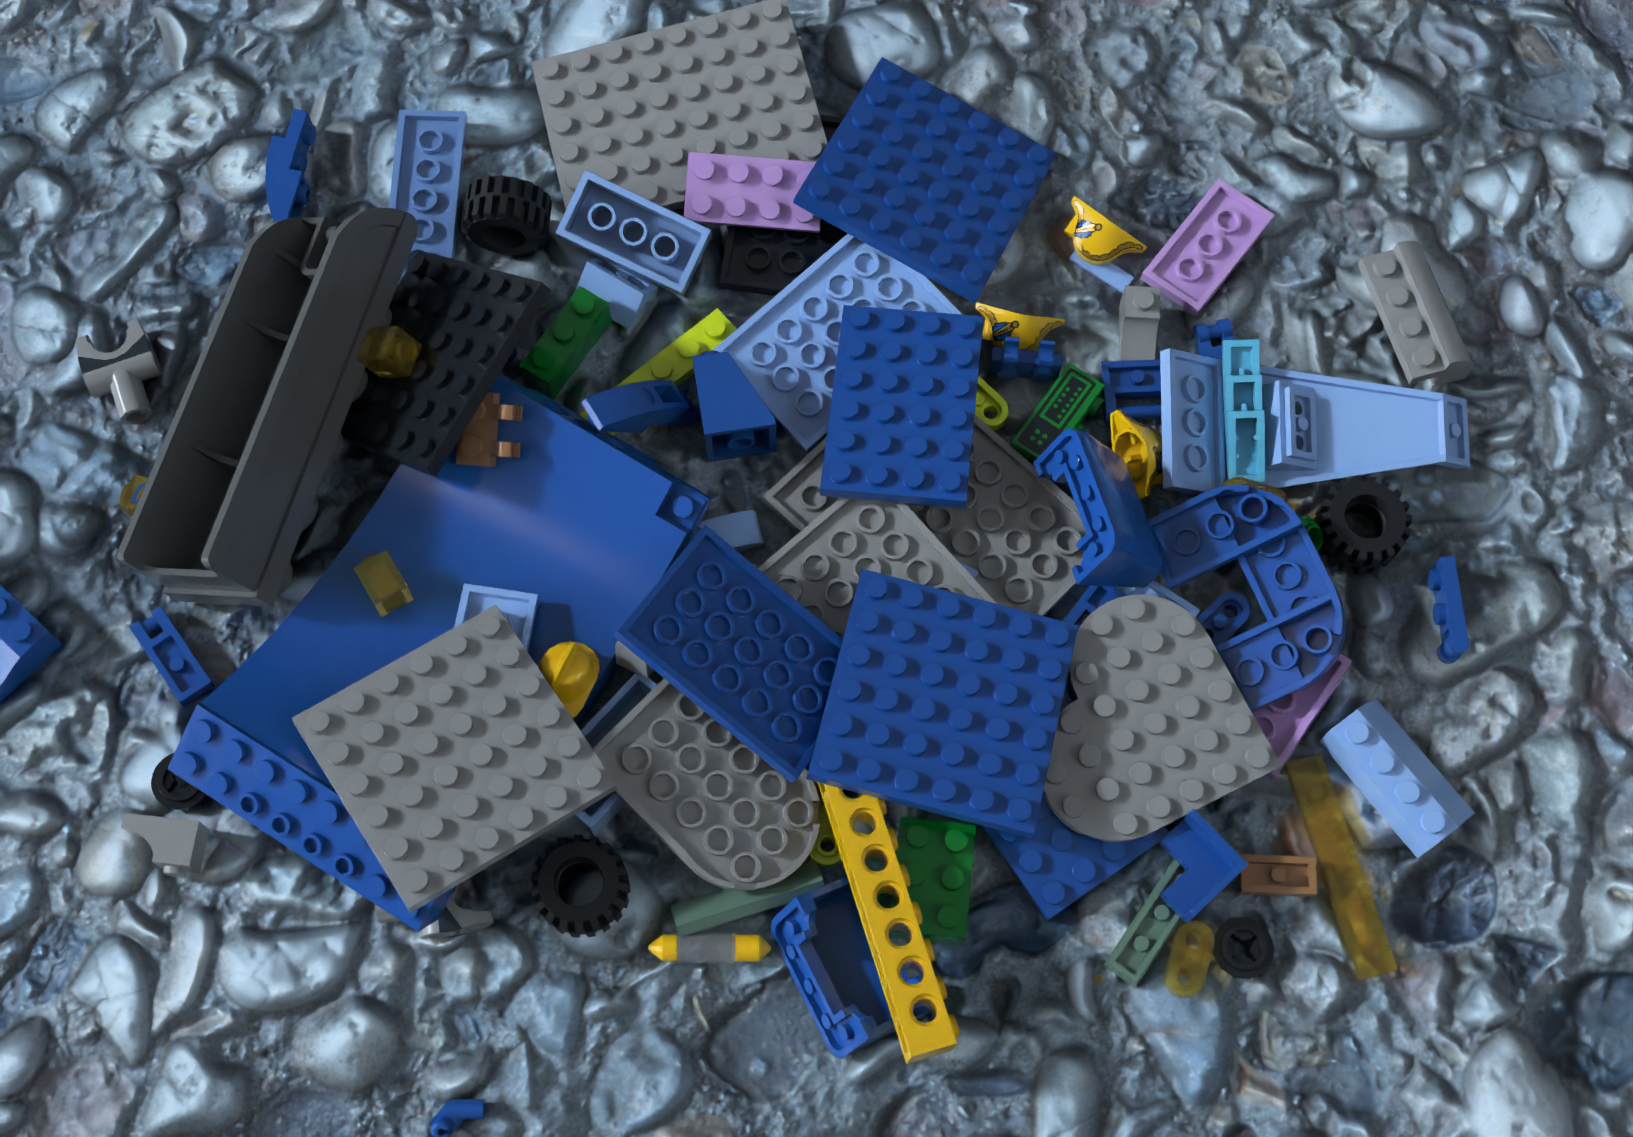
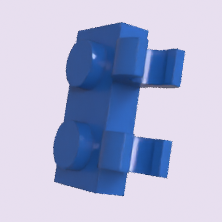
M1005 337L1003 348H992L989 375H997L999 378L1006 380L1017 377L1032 378V380L1040 383L1050 382L1059 378L1062 367V353L1053 352L1055 341L1040 340L1038 351L1018 349L1020 338Z

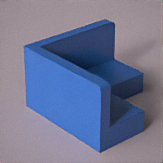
M1192 809L1159 842L1186 870L1160 897L1187 924L1249 864L1195 809Z

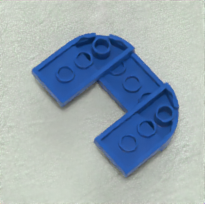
M1226 485L1208 490L1148 520L1163 561L1160 572L1171 591L1238 559L1267 622L1215 647L1251 712H1255L1297 691H1304L1312 687L1330 671L1339 657L1345 639L1346 618L1343 603L1303 522L1284 500L1271 492L1253 488L1250 485Z

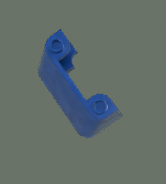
M1066 429L1033 464L1038 477H1052L1053 482L1057 483L1068 482L1086 535L1076 543L1078 550H1083L1081 565H1075L1072 568L1077 585L1147 587L1159 575L1163 561L1125 461L1086 431Z
M844 877L795 897L771 921V933L827 1047L836 1057L843 1058L896 1031L848 878ZM883 894L877 896V901L880 905ZM904 969L901 970V976L907 983L917 984L921 981L919 975L908 979ZM919 1005L913 1008L916 1019L931 1013L930 1009L926 1006Z

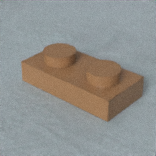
M1240 854L1249 865L1238 874V894L1315 897L1318 894L1316 857Z

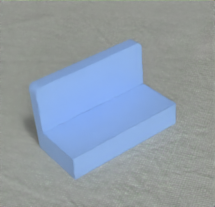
M600 257L586 262L576 288L577 290L581 286L607 301L612 320L627 329L634 326L642 305L654 300L659 289L658 286Z

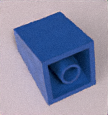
M711 350L703 352L699 356H692L707 462L777 452L775 417L728 352L720 353Z

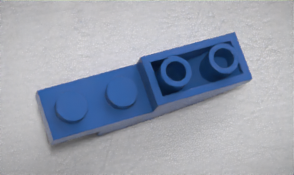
M294 109L285 137L274 135L271 137L266 161L265 185L267 201L274 222L286 218L302 217L304 205L307 206L311 199V186L308 185L304 173L307 168L309 146L313 145L316 140V126L312 124L308 111Z
M649 380L631 383L594 394L581 402L588 413L589 422L601 432L643 433L651 424L692 426L701 418L684 391L678 390L673 380Z

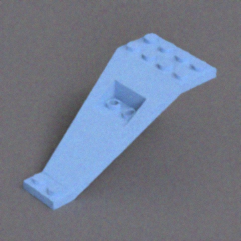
M1172 348L1160 351L1163 489L1200 495L1220 486L1241 484L1269 491L1434 464L1454 469L1470 467L1467 399L1438 392L1260 366V375H1262V410H1265V482L1229 483L1225 442L1222 360Z

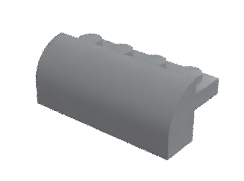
M1417 241L1398 242L1393 250L1361 258L1358 267L1408 383L1412 384L1430 379L1433 387L1465 379L1472 370L1473 363L1420 243Z

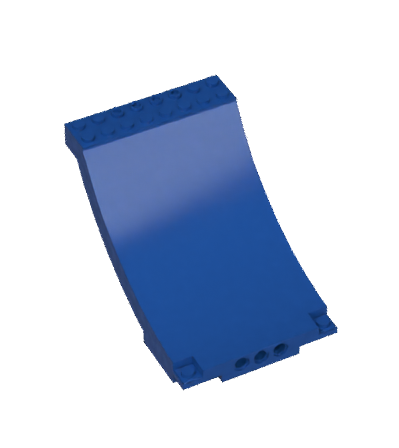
M501 373L488 392L500 393V404L523 406L522 421L499 419L497 441L521 443L520 458L496 456V467L456 464V443L436 477L400 463L378 500L312 589L278 629L205 700L196 705L167 768L417 932L440 918L454 888L414 912H409L295 727L292 717L453 629L465 583L538 594L539 601L528 650L529 655L537 666L547 650L561 642L574 641L583 643L594 651L599 660L600 671L583 708L573 718L579 727L620 666L616 664L615 644L618 640L614 637V634L702 529L699 527V524L713 499L655 465L656 460L609 432L598 431L582 416L537 390L530 391Z

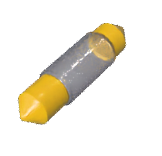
M696 932L679 937V934H663L648 946V950L662 961L734 964L735 962H760L771 951V946L761 935L735 934L734 932Z

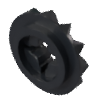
M172 753L162 759L154 769L151 779L152 792L158 802L171 810H189L190 807L203 803V798L206 794L193 785H190L192 788L190 791L182 787L175 790L178 781L175 779L176 776L173 772L167 769L174 755Z
M1245 917L1230 919L1218 928L1212 938V955L1219 964V969L1224 970L1233 978L1252 979L1265 972L1272 962L1274 955L1272 938L1266 928L1253 919ZM1253 938L1254 941L1247 950L1251 955L1250 958H1247L1245 955L1235 957L1234 959L1231 957L1236 949L1234 940L1242 943Z

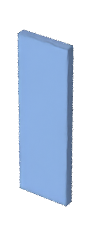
M1076 251L1069 258V260L1121 293L1124 292L1125 285L1129 286L1134 279L1132 275L1111 262L1103 265L1090 264L1079 257Z

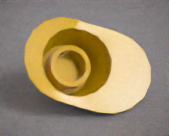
M574 641L561 642L547 650L537 667L573 719L583 708L597 681L600 671L599 660L594 651L583 643Z

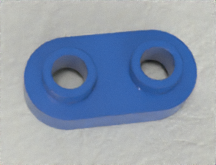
M1226 592L1221 594L1197 620L1211 637L1214 646H1217L1229 640L1245 624L1250 615V605L1241 594ZM1224 610H1232L1235 614V617H1226L1224 614Z

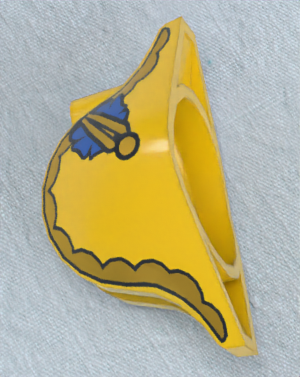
M1076 196L1072 198L1071 205L1075 216L1065 228L1064 233L1073 238L1074 249L1084 261L1090 264L1103 265L1110 263L1123 254L1143 253L1146 250L1147 246L1109 221L1099 212Z
M975 303V309L985 318L982 339L992 341L996 348L1004 347L1005 337L1020 338L1019 350L1034 351L1039 346L1040 340H1043L1050 330L1063 325L1065 319L1023 315Z
M1116 410L1110 414L1112 451L1125 461L1139 499L1142 500L1149 495L1152 485L1163 484L1162 435L1154 428L1133 420L1122 410Z

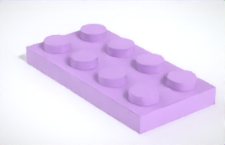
M689 152L683 217L701 224L820 233L821 218L793 203L797 192L816 162Z
M1219 178L1142 272L1140 279L1151 287H1160V293L1197 317L1270 225L1275 214Z

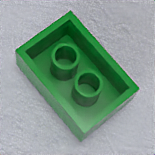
M900 816L896 857L899 865L904 864L909 874L910 887H907L910 900L911 902L917 901L920 907L922 924H919L923 939L929 938L931 943L963 946L967 932L976 825ZM891 896L890 908H894L896 901ZM894 930L889 933V938L908 940L906 934L902 931Z

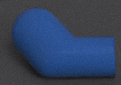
M452 1099L447 1101L431 1121L432 1136L450 1137L464 1119H484L485 1099Z

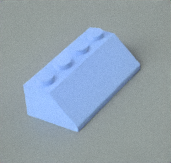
M1376 698L1343 719L1319 741L1417 858L1433 848L1475 814Z

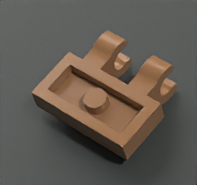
M488 392L457 442L456 464L496 467V456L520 458L521 443L497 441L499 419L522 421L523 406L500 404V393Z

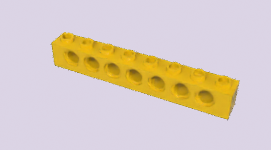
M817 782L906 1064L950 1052L957 1044L956 1038L960 1037L958 1023L953 1014L948 1015L943 1001L947 999L946 987L942 977L935 976L931 964L932 961H935L933 947L929 938L923 939L919 924H922L920 907L917 901L911 902L907 887H910V878L904 864L899 865L895 851L898 850V841L893 828L887 829L883 815L887 814L885 801L861 794L859 798L851 799L844 795L841 788ZM860 821L866 822L872 827L873 832L868 835H862L855 830L853 824ZM870 857H876L883 862L885 869L872 871L867 867L865 860ZM884 893L891 895L896 901V906L894 908L882 907L877 901V896ZM894 930L902 931L908 938V944L904 946L895 945L891 942L889 933ZM904 968L915 969L919 973L921 981L917 984L907 983L901 976V970ZM919 1005L926 1006L932 1012L933 1020L928 1023L918 1021L914 1016L913 1008Z

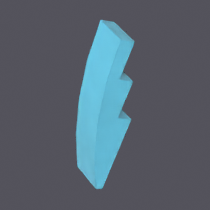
M1259 339L1222 340L1223 402L1228 482H1265V410H1262Z

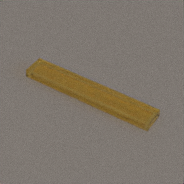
M1317 754L1286 762L1284 769L1358 981L1397 971L1398 967L1322 755Z

